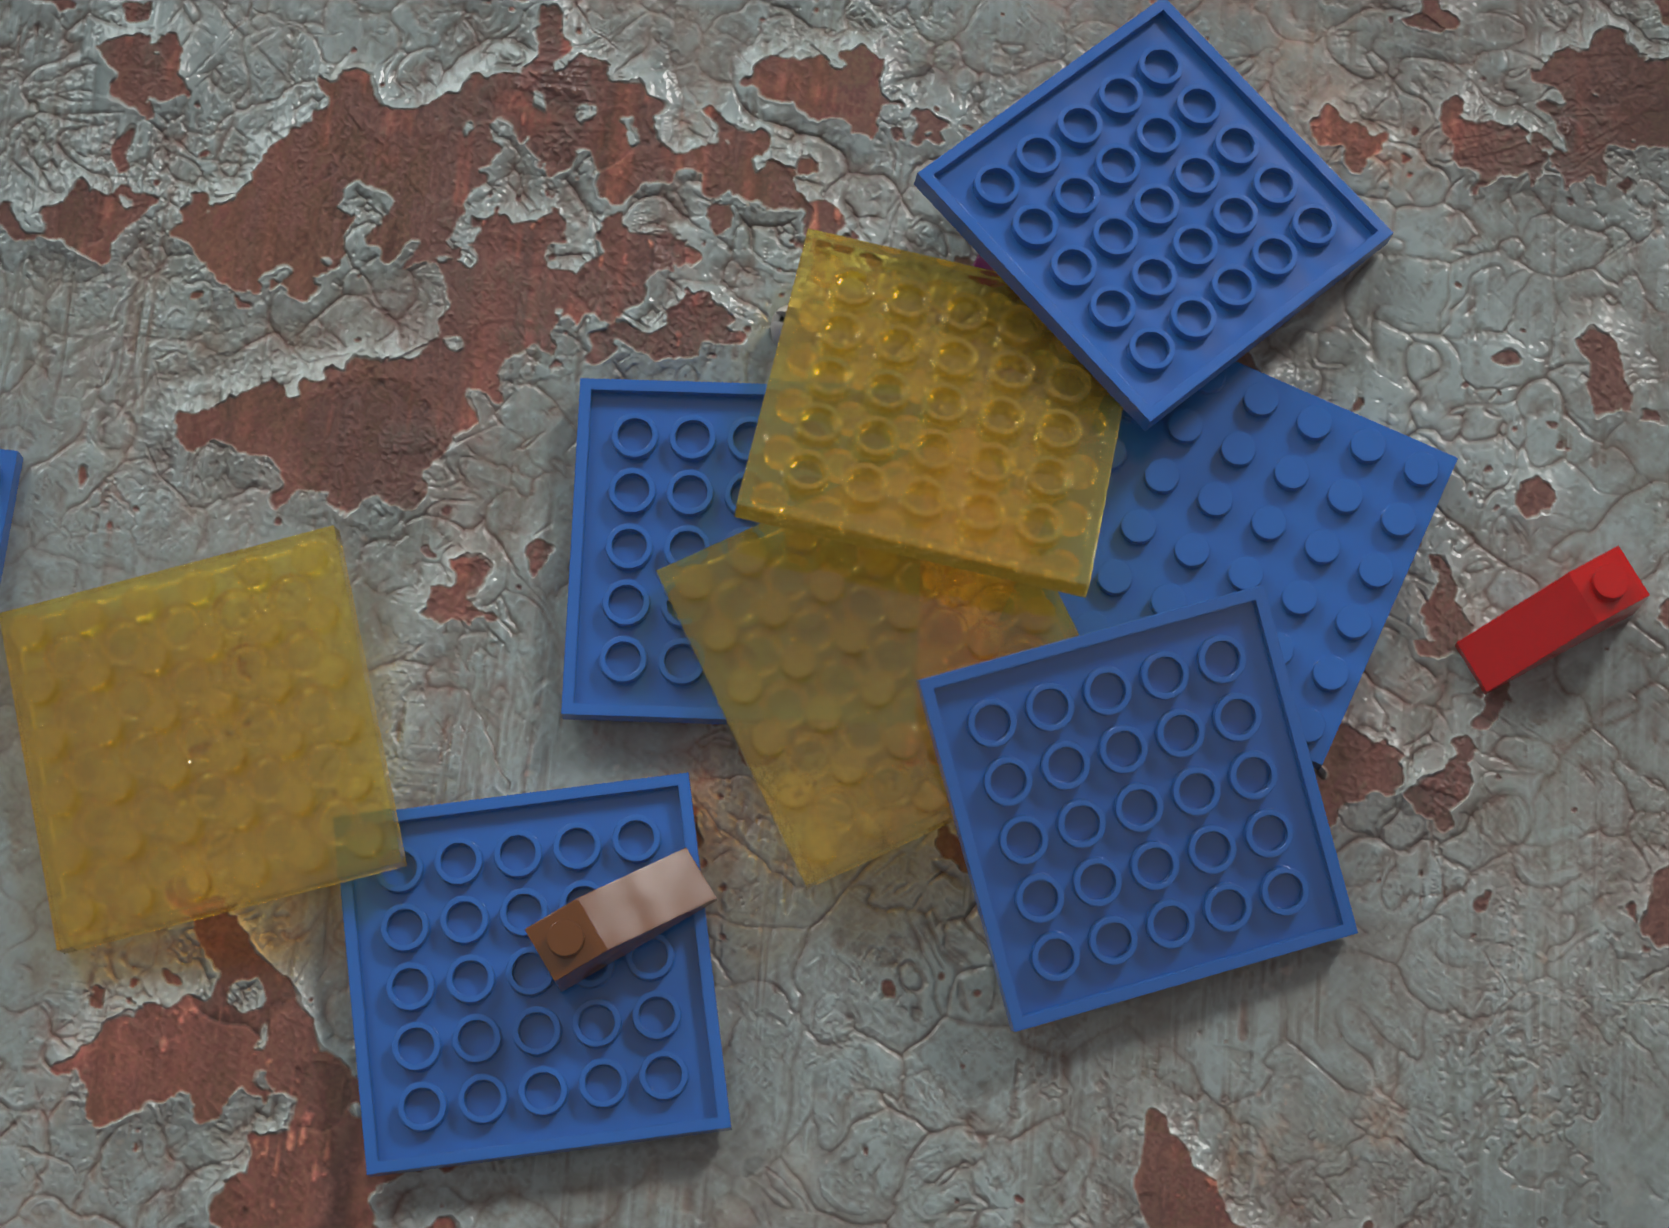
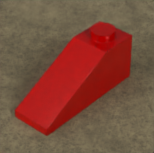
M1618 545L1568 572L1456 642L1455 647L1486 695L1635 614L1650 594Z

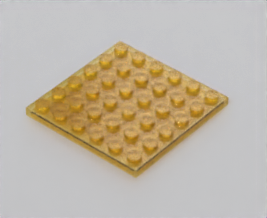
M808 228L736 503L734 517L1086 598L1091 581L1123 408L995 271Z
M974 427L656 570L664 592L806 890L954 821L916 680L1079 635Z
M334 525L0 613L3 642L57 951L66 954L407 866L341 535Z

